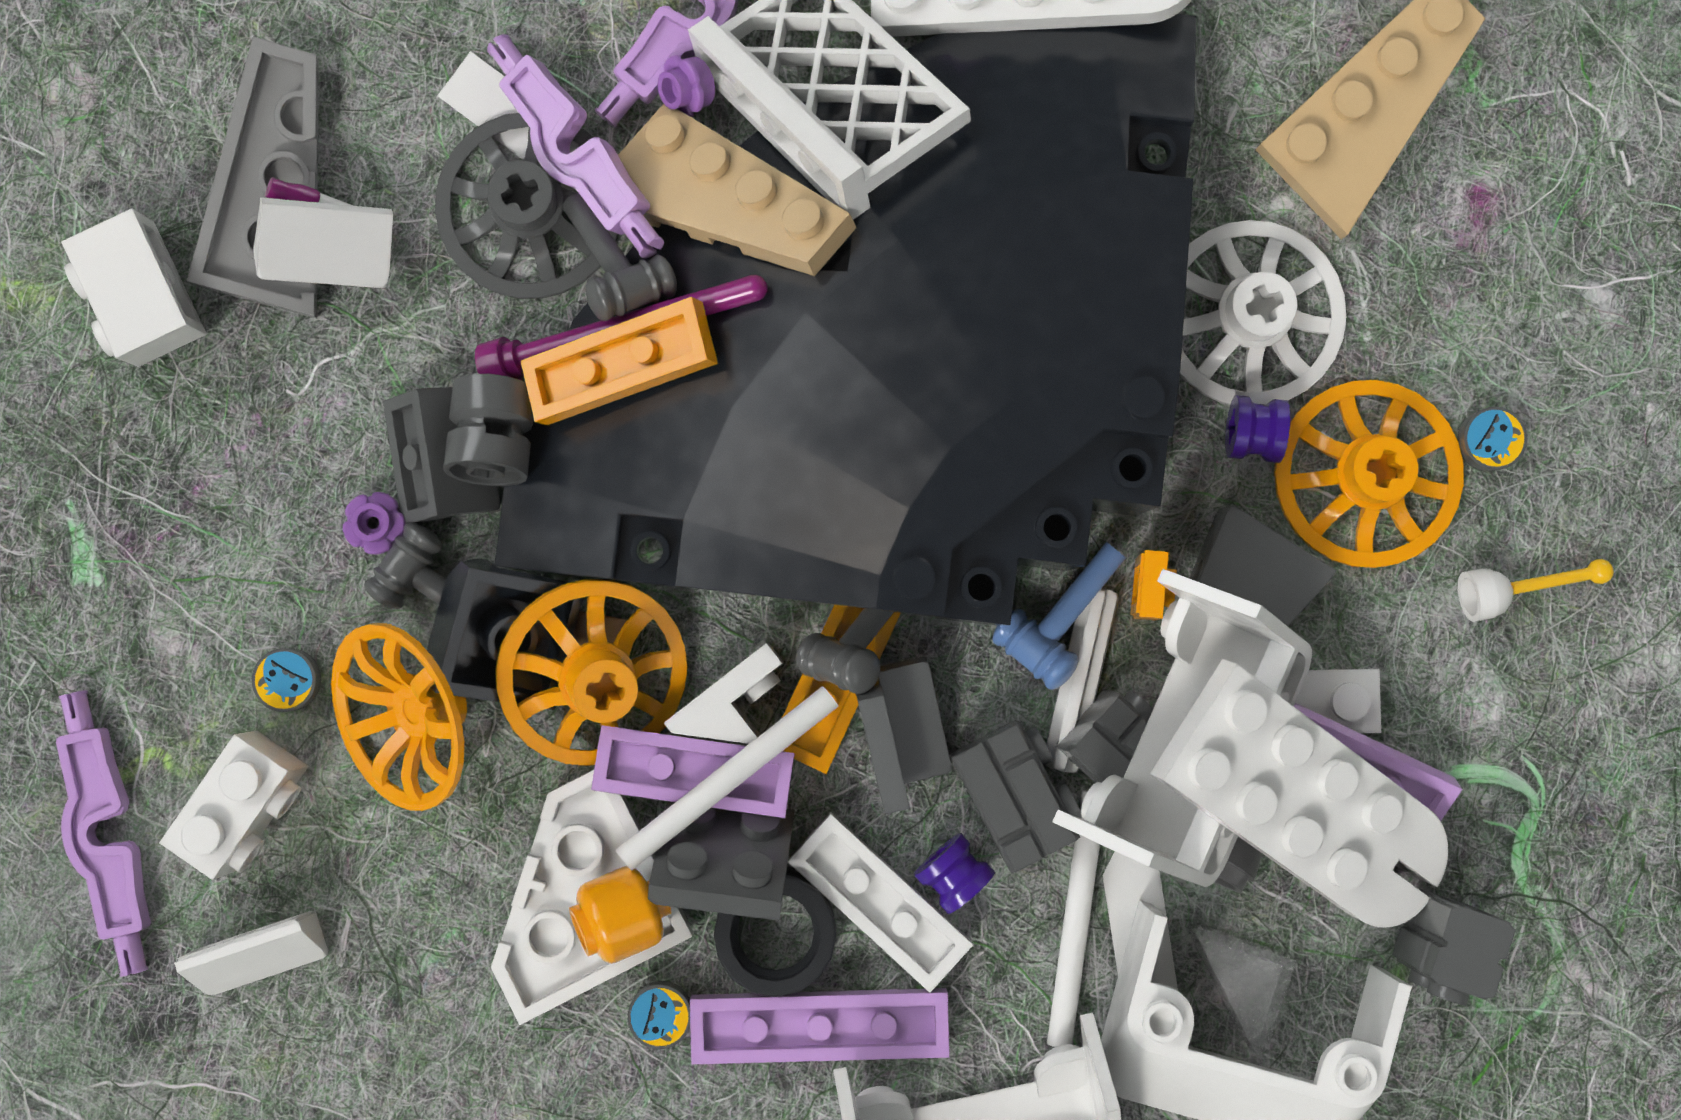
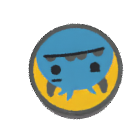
M1488 407L1472 413L1463 421L1458 431L1457 440L1461 455L1470 466L1481 471L1491 472L1508 468L1522 457L1527 446V431L1522 420L1511 410L1503 407Z
M280 648L268 652L257 662L252 674V687L257 699L265 707L277 712L296 711L308 706L316 698L321 686V672L316 661L308 653L295 648Z
M655 981L642 987L634 996L628 1010V1025L631 1033L641 1044L652 1049H667L678 1044L687 1035L690 1028V998L680 986L668 981Z

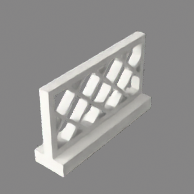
M758 0L721 26H718L707 16L689 28L688 32L695 57L702 59L709 67L713 75L715 88L827 200L850 213L853 220L870 208L869 192L971 122L970 108L852 0H823L824 7L822 13L791 12L792 4L798 0ZM754 30H775L772 47H745L739 40ZM787 31H819L816 48L784 47ZM830 32H858L863 37L861 49L828 48ZM780 65L813 66L810 84L782 83L778 79ZM824 66L858 67L855 85L821 84ZM869 67L898 69L902 73L900 86L866 85ZM818 102L852 103L849 121H821L816 116ZM863 103L897 104L895 122H860ZM908 104L936 105L944 112L930 123H905ZM857 140L891 141L890 151L869 166L855 154Z

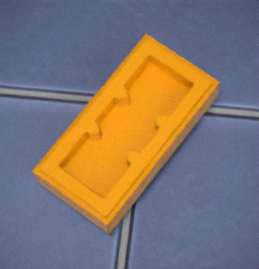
M1144 550L1135 559L1130 611L1133 619L1152 621L1163 619L1164 607L1168 608L1175 601V594L1157 582L1162 569L1177 574V569L1167 568L1169 552Z

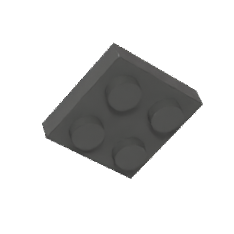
M667 801L665 810L668 809L675 802ZM710 808L656 851L649 881L648 900L655 905L779 921L795 810L787 809L786 817L778 818Z

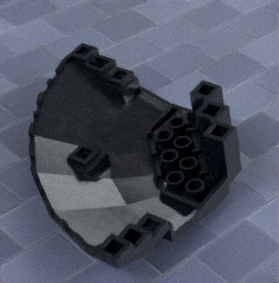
M1176 14L1161 22L1139 25L940 33L906 49L970 108L971 122L869 192L870 208L853 220L856 229L815 276L744 255L739 247L715 240L712 245L690 238L687 231L661 223L659 228L652 226L659 237L664 240V245L661 249L653 247L657 252L655 255H661L666 258L676 276V294L670 299L750 275H759L765 279L768 286L767 294L759 301L706 316L718 364L550 425L537 423L533 419L532 429L522 434L531 443L528 477L521 484L504 486L495 565L497 567L934 616L935 619L994 626L1011 625L1017 565L1064 571L1086 566L1092 511L1137 516L1161 506L1168 439L1173 437L1181 368L1193 178H1186L1191 126L1194 123L1196 16ZM869 67L866 85L900 86L902 73L896 68ZM857 72L833 84L855 85ZM818 102L816 116L821 121H849L852 103ZM863 103L860 122H895L897 104ZM908 104L905 123H930L944 112L936 105ZM759 131L739 145L744 150L824 197ZM857 140L855 154L869 166L890 151L891 141ZM1152 144L1161 146L1167 154L1166 162L1163 164L1149 162L1145 156V147ZM634 246L626 254V258L631 265L637 264L639 260H646L648 262L653 257L642 258ZM660 298V301H659L658 303L664 302V301H667V300H670V299ZM588 302L573 319L569 330L601 321L594 315ZM650 303V304H648V305H645V306L636 308V309H634V310L641 309V308H644V307H647V306H650V305H654V304H653V303ZM1120 464L1129 465L1128 480L1121 475L1119 470ZM1051 515L1060 516L1058 541L1051 540L1044 532L1045 520ZM653 538L661 543L663 554L657 562L649 564L641 559L639 548L645 540ZM977 574H983L990 578L988 599L984 601L974 599L968 591L970 579Z

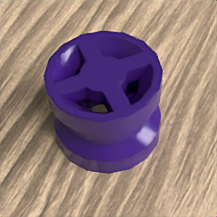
M1234 396L1230 404L1226 423L1225 451L1227 458L1243 459L1248 454L1260 455L1265 462L1281 463L1286 452L1290 430V406L1288 401L1273 399L1264 405L1255 404L1249 396Z
M959 833L931 854L915 871L914 876L922 885L932 886L938 892L940 906L947 914H951L979 893L993 878L995 871L986 861H977L970 853L969 841L962 833Z

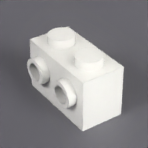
M131 208L61 241L70 260V263L64 266L67 278L73 289L82 299L88 298L97 318L96 321L91 323L94 336L108 356H115L116 359L139 367L207 335L154 221Z
M259 731L234 734L159 843L212 880L235 871L243 872L263 847L264 840L260 836L273 817L276 819L281 818L296 800L301 791V787L297 783L309 766Z

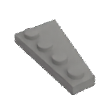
M252 37L187 282L194 286L316 319L317 283L264 280L259 278L256 273L253 249L260 197L267 198L265 193L272 177L284 182L302 184L318 190L319 60L317 55Z

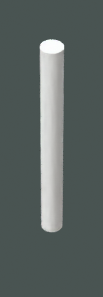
M823 686L618 847L616 852L631 871L835 710L838 704Z
M1086 790L1081 791L1079 805L1080 811L1082 808L1083 800L1088 792ZM1079 835L1081 838L1074 842L1047 1044L1053 1047L1067 1044L1073 1045L1100 844Z

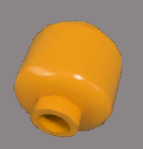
M628 866L621 867L584 883L578 889L577 904L569 907V914L579 941L588 957L597 953L603 961L613 964L649 949L661 941L664 933L662 918L672 913L671 907L655 905L648 900L649 881L646 882L642 873L636 868L631 871Z

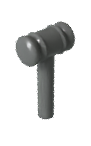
M579 193L569 196L564 201L563 210L605 271L602 278H589L585 289L589 307L598 319L608 321L614 314L623 316L625 312L650 303L657 304L660 298L670 299L675 296L677 290L676 276L666 258L661 255H655L648 262L646 260H639L637 264L631 265L610 232L605 229Z
M407 522L403 527V535L395 537V543L379 566L374 568V577L367 579L364 583L365 590L374 600L392 609L403 607L405 595L412 594L413 587L439 604L446 578L428 567V565L434 562L433 555L443 549L441 539L429 528L419 523Z
M864 608L839 641L835 637L826 636L822 633L808 635L800 643L797 650L796 662L800 672L805 676L813 677L817 681L833 683L840 689L849 690L855 694L868 692L878 680L880 662L877 655L873 651L866 649V647L894 612Z

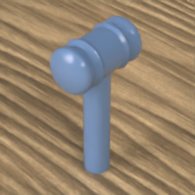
M1106 542L1039 625H1037L1035 619L1028 620L1024 610L1015 609L1012 611L1011 625L996 626L992 638L993 643L997 646L1005 647L1006 655H1012V657L1033 673L1035 679H1043L1048 689L1059 688L1069 680L1076 670L1078 655L1066 651L1065 644L1058 641L1126 557Z

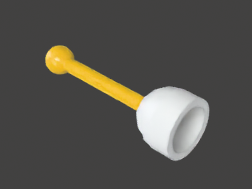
M1596 559L1587 568L1510 582L1502 573L1482 568L1460 574L1458 579V597L1466 617L1470 621L1476 622L1495 618L1505 613L1511 605L1513 595L1587 580H1591L1596 584H1604L1611 580L1614 569L1609 561Z

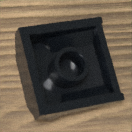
M484 559L460 561L445 581L427 651L433 656L444 673L454 696L499 702L496 691V664L501 644L510 626L521 612L542 594L569 582L499 568L494 563ZM587 596L569 600L552 609L572 635L575 631L583 599H587ZM539 620L525 635L518 649V652L537 654L562 663L567 657ZM513 669V691L517 704L535 693L558 687V681L545 675ZM433 684L430 688L435 693H439L436 685ZM556 706L551 707V708H548V709H550V710H555Z

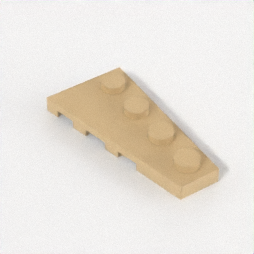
M1413 0L1256 148V151L1342 240L1353 228L1486 18L1468 0Z
M665 104L657 110L618 154L632 181L650 203L649 210L643 216L651 226L657 228L662 223L685 230L690 238L713 245L714 241L717 240L739 247L744 255L815 276L856 229L850 213L682 111L669 109Z

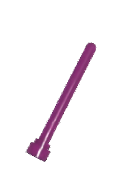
M750 275L627 312L623 316L617 315L608 321H597L522 344L517 339L510 341L506 337L493 339L476 346L475 364L478 374H495L522 380L524 374L521 360L689 297L702 301L705 314L709 316L763 299L767 294L768 286L763 277Z

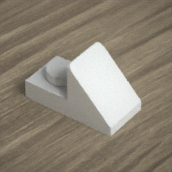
M769 643L764 644L665 721L664 724L674 734L750 744L760 734L735 703V700L744 695L748 702L752 704L778 684L781 680L774 673V670L784 663Z

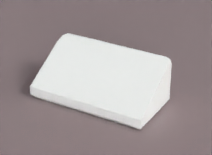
M260 197L253 249L257 276L264 280L385 288L387 287L390 273L393 226L392 209Z
M308 911L197 948L177 958L178 961L174 964L177 973L203 993L216 995L323 959L328 955V948L316 912Z

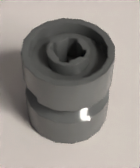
M469 374L456 378L453 381L449 419L458 427L447 433L443 471L448 476L459 481L477 485L512 486L525 482L528 477L531 443L522 434L532 429L534 419L526 383L522 380L495 374Z

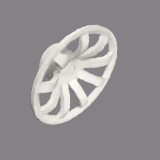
M1246 220L1227 223L1205 232L1189 244L1187 268L1200 254L1215 245L1221 264L1232 282L1229 285L1214 283L1201 278L1187 269L1186 289L1219 304L1216 311L1184 319L1183 336L1222 327L1226 335L1197 369L1182 349L1180 368L1182 378L1201 394L1228 405L1231 404L1233 397L1236 395L1249 396L1255 404L1266 405L1273 399L1288 401L1307 391L1323 377L1335 360L1344 338L1346 325L1345 295L1338 274L1327 256L1311 240L1295 230L1266 221ZM1243 236L1268 237L1258 272L1250 273L1243 266L1236 254L1231 238ZM1284 243L1299 251L1314 266V268L1290 282L1276 274L1279 256ZM1323 281L1329 297L1331 318L1313 316L1298 311L1296 296ZM1290 328L1328 335L1320 355L1311 367L1303 361L1292 346L1287 334ZM1238 345L1247 347L1244 366L1245 392L1226 388L1210 380ZM1272 346L1283 365L1297 379L1282 387L1262 392L1261 373L1265 348Z

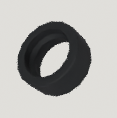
M786 871L783 895L792 897L804 906L811 917L814 934L810 949L804 958L793 966L774 970L760 967L751 961L740 947L737 931L741 916L724 913L717 914L714 941L718 960L733 981L752 993L772 997L798 993L818 980L832 959L836 940V923L832 905L799 872Z

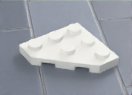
M594 770L547 794L530 854L527 855L511 904L512 909L491 965V969L519 1025L691 938L694 934L682 908L671 907L672 913L662 918L664 933L657 945L613 964L603 961L597 953L589 957L586 955L573 926L569 907L577 904V891L581 885L627 866L616 852V849L641 830L625 795L591 790ZM654 853L636 867L642 873L646 882L651 877L655 859Z

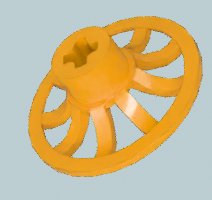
M1380 380L1351 381L1333 386L1313 397L1290 421L1289 438L1284 458L1281 463H1275L1274 467L1276 496L1283 515L1295 534L1312 550L1324 557L1351 567L1377 568L1395 565L1419 555L1434 544L1448 528L1461 499L1464 486V463L1459 442L1449 422L1432 403L1420 394L1391 382ZM1376 395L1392 398L1383 416L1378 434H1372L1365 426L1358 412L1355 396ZM1338 401L1343 423L1353 441L1349 444L1336 441L1312 427L1309 422L1323 409ZM1407 406L1423 416L1435 430L1434 433L1410 445L1397 439L1399 424ZM1298 439H1301L1323 454L1338 460L1337 467L1322 471L1291 474L1292 456ZM1443 446L1448 465V484L1419 477L1417 459ZM1339 485L1342 493L1331 501L1309 524L1298 507L1293 490ZM1408 492L1443 501L1435 519L1424 532L1416 525L1406 508L1404 496ZM1354 505L1361 508L1356 528L1355 551L1340 547L1322 537L1323 533ZM1387 508L1395 526L1409 543L1392 550L1373 553V535L1376 520L1381 509Z
M584 579L563 584L542 594L528 605L512 623L501 644L496 664V691L502 712L513 731L530 748L543 756L565 764L595 765L598 749H570L574 735L582 722L588 719L600 723V726L618 727L617 720L625 716L634 706L654 717L641 731L660 733L666 727L664 722L676 712L685 689L687 675L685 645L677 625L666 609L649 594L638 588L610 579ZM588 596L586 611L588 643L580 646L552 609L569 600ZM606 596L622 599L639 607L624 623L613 644L607 642L605 632L604 605ZM654 619L665 636L669 650L646 653L631 660L629 655L633 643L644 627ZM537 620L542 623L567 655L563 663L537 654L518 652L525 635ZM672 667L670 686L663 703L638 689L637 679L642 674L655 669ZM513 669L545 675L558 681V687L535 693L517 704L513 691ZM568 705L570 707L560 723L553 743L539 735L526 722L528 718L542 710L554 706Z
M376 622L355 628L345 636L337 649L332 667V702L337 725L345 747L366 781L382 797L394 805L410 811H425L440 805L453 794L460 781L463 769L465 741L462 724L467 715L466 697L454 696L444 673L433 656L418 640L405 630L391 624ZM376 638L385 639L383 662L387 669L372 657L368 649L369 640ZM402 646L412 653L425 667L417 675L408 673L400 662ZM353 657L364 673L383 686H372L357 682L351 678L348 672ZM435 684L439 693H435L430 687ZM348 697L368 704L386 706L388 711L353 723ZM394 727L396 732L385 742L372 762L359 738ZM438 738L451 739V757L448 769L436 758L434 744ZM407 748L402 764L401 781L403 789L389 781L388 772L396 758ZM420 760H422L425 772L433 781L439 784L433 791L428 793L423 792L418 781Z

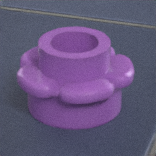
M673 55L665 61L664 72L659 75L657 85L660 98L666 107L678 109L693 117L694 112H699L702 108L712 103L715 95L714 79L709 67L702 59L690 57L682 60L679 55Z
M374 492L369 497L364 494L358 495L349 502L345 509L347 521L343 524V533L346 540L353 547H363L364 551L368 554L376 555L389 551L395 543V537L403 535L404 515L398 509V502L386 493ZM371 517H377L379 520V525L375 529H371L368 526V521Z

